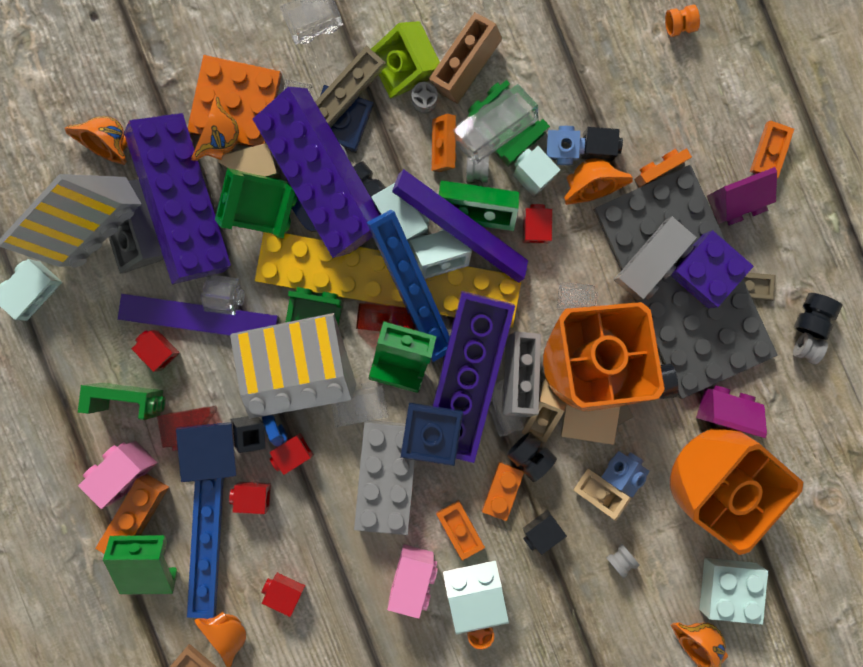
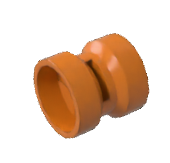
M696 5L685 6L683 10L675 8L666 11L665 25L670 37L678 36L684 31L692 33L699 30L700 15Z
M493 627L467 632L468 641L471 646L481 650L491 646L494 641Z

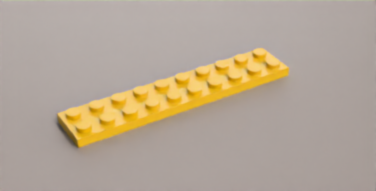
M263 232L255 282L293 289L301 287L321 294L322 292L338 294V297L406 309L379 250L358 247L350 254L332 258L323 240L286 233L284 238L281 239L277 238L274 234ZM466 266L425 279L440 315L455 317L461 291L513 303L515 310L510 328H513L521 282H516L507 274Z

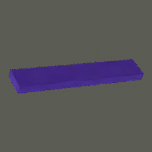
M405 169L398 174L392 190L395 195L519 283L525 279L528 265L526 258Z
M121 294L117 320L231 335L232 333L277 325L279 316Z

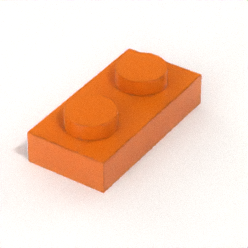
M445 114L432 119V171L443 172L455 168L457 158L455 152L457 134L456 115Z
M768 121L765 124L750 172L758 174L775 167L778 179L795 129Z
M686 148L679 153L677 149H674L662 156L664 161L658 165L651 162L639 169L641 174L634 179L638 187L640 188L692 158L688 149Z
M498 462L481 510L482 513L505 521L508 520L524 474L522 469Z
M459 500L436 512L438 519L462 561L485 548Z

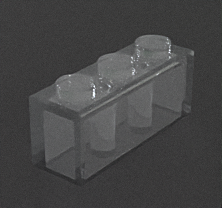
M517 84L513 88L502 92L499 98L492 103L481 107L478 113L468 120L461 121L454 129L456 144L476 165L539 120L538 104Z

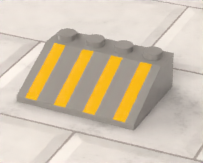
M59 174L0 238V247L58 267H79L86 263L87 258L94 251L102 247V243L109 236L118 231V227L124 221L134 215V211L141 205V202L126 177Z
M334 313L232 333L230 335L240 396L249 419L352 400L357 384Z

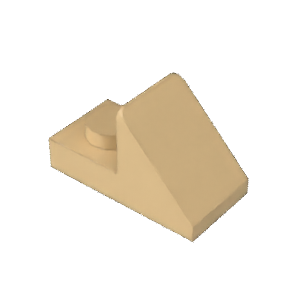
M590 469L586 470L574 488L576 493L615 521H617L632 499Z

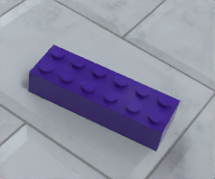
M288 86L253 118V121L332 258L350 254L373 237L367 222L381 214L308 89Z
M183 113L129 120L124 130V135L172 285L223 273L231 266L218 223L215 221L216 216L198 161H192L194 147Z
M461 291L432 406L463 411L456 459L475 463L515 305Z

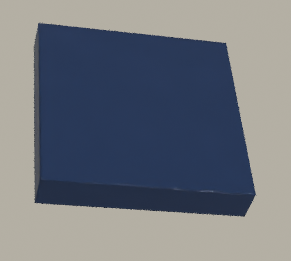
M324 85V86H323V89H322V92H321L320 96L324 93V91H325L329 86H327V85ZM358 97L331 127L339 144L346 150L357 153L374 106L372 101Z
M409 403L400 458L455 466L463 411Z
M232 422L176 428L181 482L237 475Z

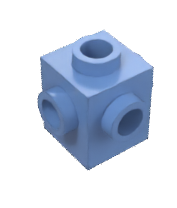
M559 126V130H548L547 156L551 160H557V165H573V161H578L579 154H584L585 138H580V131H575L574 126ZM566 142L570 145V148L564 149L561 144Z
M618 451L609 461L608 468L601 478L633 498L637 490L645 484L650 471L642 466L644 461L630 452L626 456Z

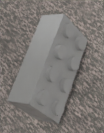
M366 420L364 422L354 530L408 535L415 460L400 458L406 423Z

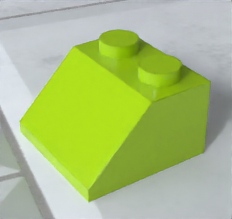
M420 21L398 23L371 48L374 53L386 62L387 66L379 74V77L390 99L413 89L418 83L429 81V77L440 63Z

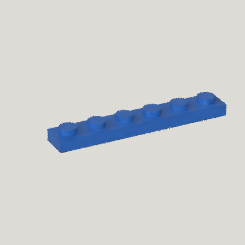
M389 210L368 221L367 225L416 331L437 336L431 361L435 362L445 356L450 336L396 213L393 210Z
M224 478L195 481L187 618L209 619L216 616Z

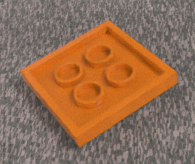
M203 55L188 123L189 134L201 136L208 120L214 96L217 95L220 97V102L225 111L234 117L239 126L237 144L254 147L266 143L253 118L277 97L282 73L277 70Z

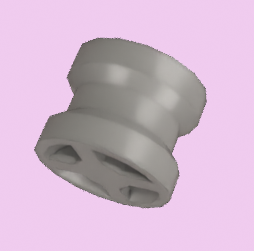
M421 82L415 85L411 95L413 107L420 113H430L437 106V89L429 82Z
M467 156L466 182L480 180L481 183H487L489 156H483L481 159Z
M805 332L798 338L793 349V355L798 358L804 357L809 363L816 365L823 359L828 343L822 339L816 340L811 334Z
M623 544L618 547V552L606 557L623 579L628 576L629 570L640 566Z

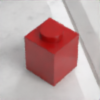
M531 204L530 208H526L523 211L522 243L548 244L552 241L553 209L546 208L545 204Z
M158 330L142 332L135 339L137 343L131 348L153 372L162 371L180 354Z
M301 433L269 452L272 456L270 458L272 466L277 472L281 471L283 475L314 456Z
M239 482L234 485V489L230 490L229 504L233 505V513L266 514L270 509L271 483Z
M277 572L273 580L267 579L261 591L265 595L261 604L291 617L306 585Z

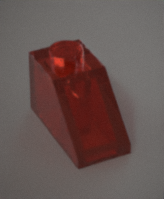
M359 303L356 329L381 332L384 321L415 330L405 307Z
M217 406L157 416L162 448L172 447V451H177L176 428L207 425L216 413Z

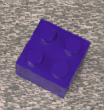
M712 230L702 234L693 245V250L684 259H680L675 265L676 269L670 275L707 308L719 307L754 267Z

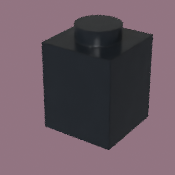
M587 127L583 132L585 151L581 155V159L599 158L605 161H613L622 152L623 138L619 137L620 129Z
M246 416L230 419L232 422L234 447L238 453L266 449L264 423L259 417L249 419Z
M548 510L523 527L526 534L523 538L532 551L537 549L541 555L567 537Z

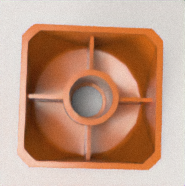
M642 302L568 308L563 311L548 338L543 354L546 380L552 391L561 401L581 411H594L659 399L665 389L651 309Z
M718 427L699 434L682 449L671 470L670 490L675 502L694 522L738 555L749 553L801 494L803 481L760 443L736 429Z

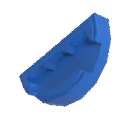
M273 414L261 416L269 441L274 446L279 447L287 441V434L283 425L277 426Z

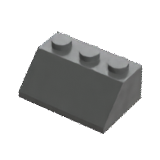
M139 179L128 181L139 198L141 205L134 211V215L130 219L124 221L118 227V231L108 237L120 274L160 262L164 259Z

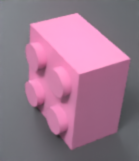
M137 441L127 444L123 442L118 447L114 445L108 449L102 456L105 460L98 466L95 464L83 474L85 479L78 487L100 509H103L121 500L130 491L136 479L147 474L157 462Z
M403 544L389 595L388 611L418 619L422 610L427 611L430 600V587L428 585H434L438 569L436 568L437 561H434L432 551Z

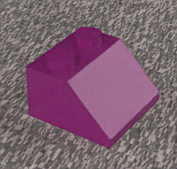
M773 167L724 186L707 195L718 225L726 221L728 226L744 220L742 215L749 212L752 213V216H756L769 211L767 205L776 202L777 170Z
M716 385L714 390L704 389L696 416L697 419L766 438L765 407L763 404L755 402L756 397L740 393L739 397L730 395V389Z

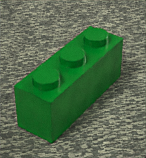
M441 180L439 195L479 225L514 231L519 209V192Z

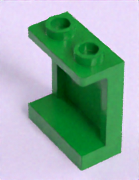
M506 80L501 85L498 82L493 85L487 92L488 97L484 101L480 102L477 100L468 109L467 123L509 167L524 151L545 135L550 126L544 119L539 121L509 88L510 83Z
M227 168L215 221L221 228L232 230V226L271 233L277 238L283 239L285 232L290 228L291 219L289 216L291 208L297 202V195L289 182Z
M296 287V292H288L290 299L285 323L334 313L339 327L344 301L337 299L338 294L322 292V296L311 295V289Z
M383 321L368 377L369 380L419 393L427 365L432 357L437 336Z
M109 383L81 385L77 413L90 414L109 410L110 400L139 403L138 419L147 420L160 416L161 412L165 409L166 398L163 397V390Z
M165 535L109 537L103 562L119 594H173L178 571L175 567L168 568L164 558L167 544Z

